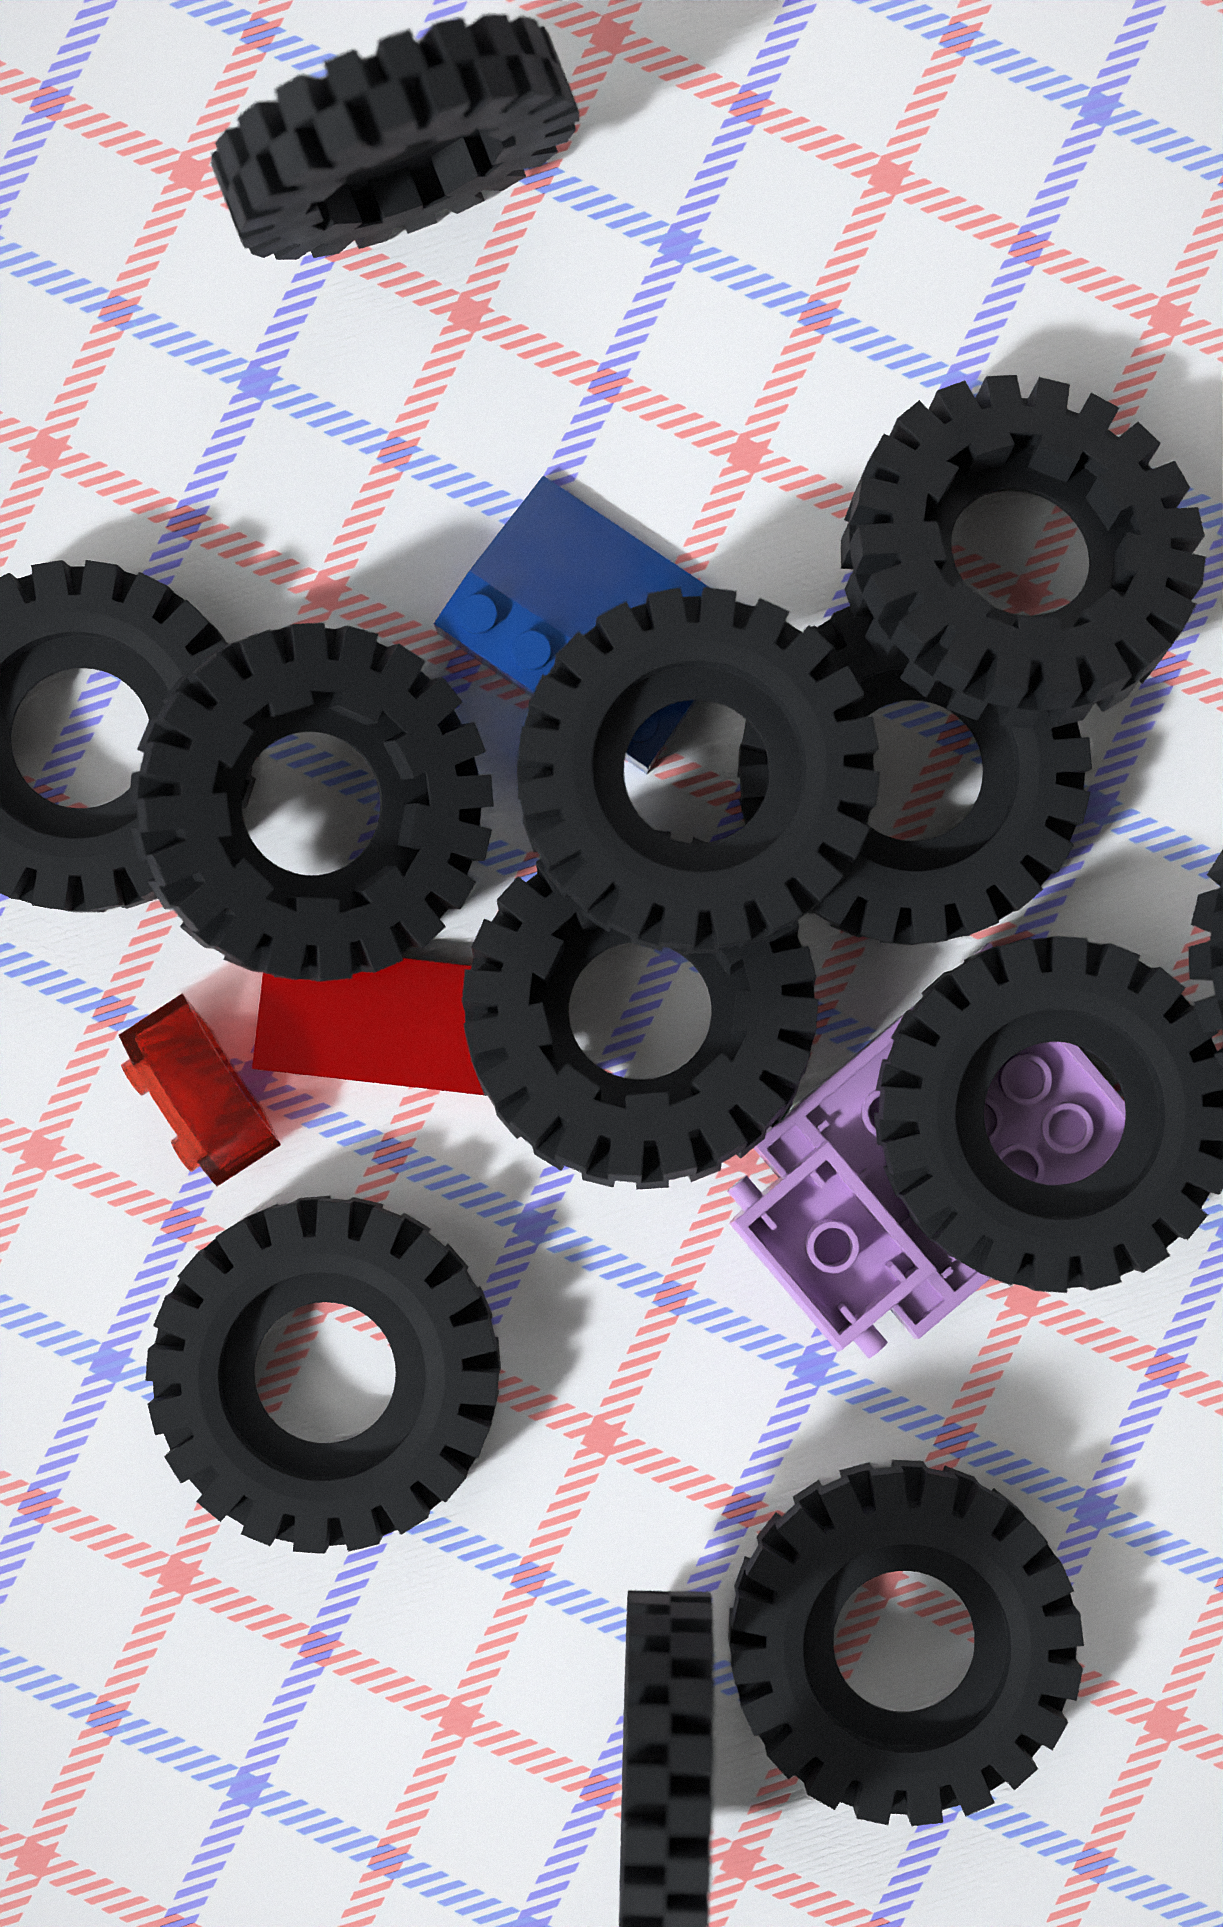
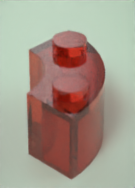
M183 993L118 1035L130 1058L121 1064L123 1072L141 1096L148 1092L150 1093L177 1136L170 1140L172 1147L190 1172L201 1167L210 1180L218 1187L281 1146L262 1104L232 1064L214 1030Z

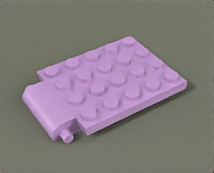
M986 943L972 956L992 948V944ZM914 1004L909 1010H912L916 1006V1004ZM904 1014L789 1110L784 1120L774 1126L766 1134L765 1139L753 1148L778 1179L761 1192L751 1179L745 1175L727 1191L742 1209L729 1222L731 1227L837 1352L843 1350L854 1341L867 1358L876 1355L888 1343L873 1324L889 1310H891L914 1339H920L991 1279L948 1255L936 1242L928 1239L908 1216L910 1212L902 1199L895 1196L883 1168L887 1164L882 1146L877 1145L874 1113L879 1112L880 1091L875 1089L882 1059H887L894 1043L891 1036ZM1046 1042L1021 1050L1009 1058L997 1071L986 1095L984 1120L987 1135L993 1149L1011 1170L1037 1183L1060 1185L1076 1182L1088 1177L1109 1160L1121 1140L1126 1110L1125 1101L1077 1045L1063 1042Z

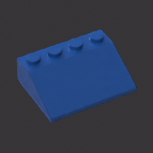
M543 475L468 571L433 625L440 636L532 697L542 674L547 676L555 664V655L578 631L584 635L595 627L597 616L625 601L630 608L646 603L648 593L681 587L683 597L701 596L703 588L709 586ZM697 700L677 702L652 714L642 723L632 737L625 760L645 774H648Z

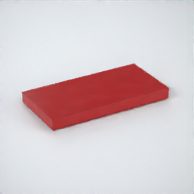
M403 958V961L376 973L360 972L352 974L353 979L321 982L280 978L263 973L252 1069L484 1095L472 1064L463 1025L465 1023V1010L462 1004L465 969L470 970L471 966Z

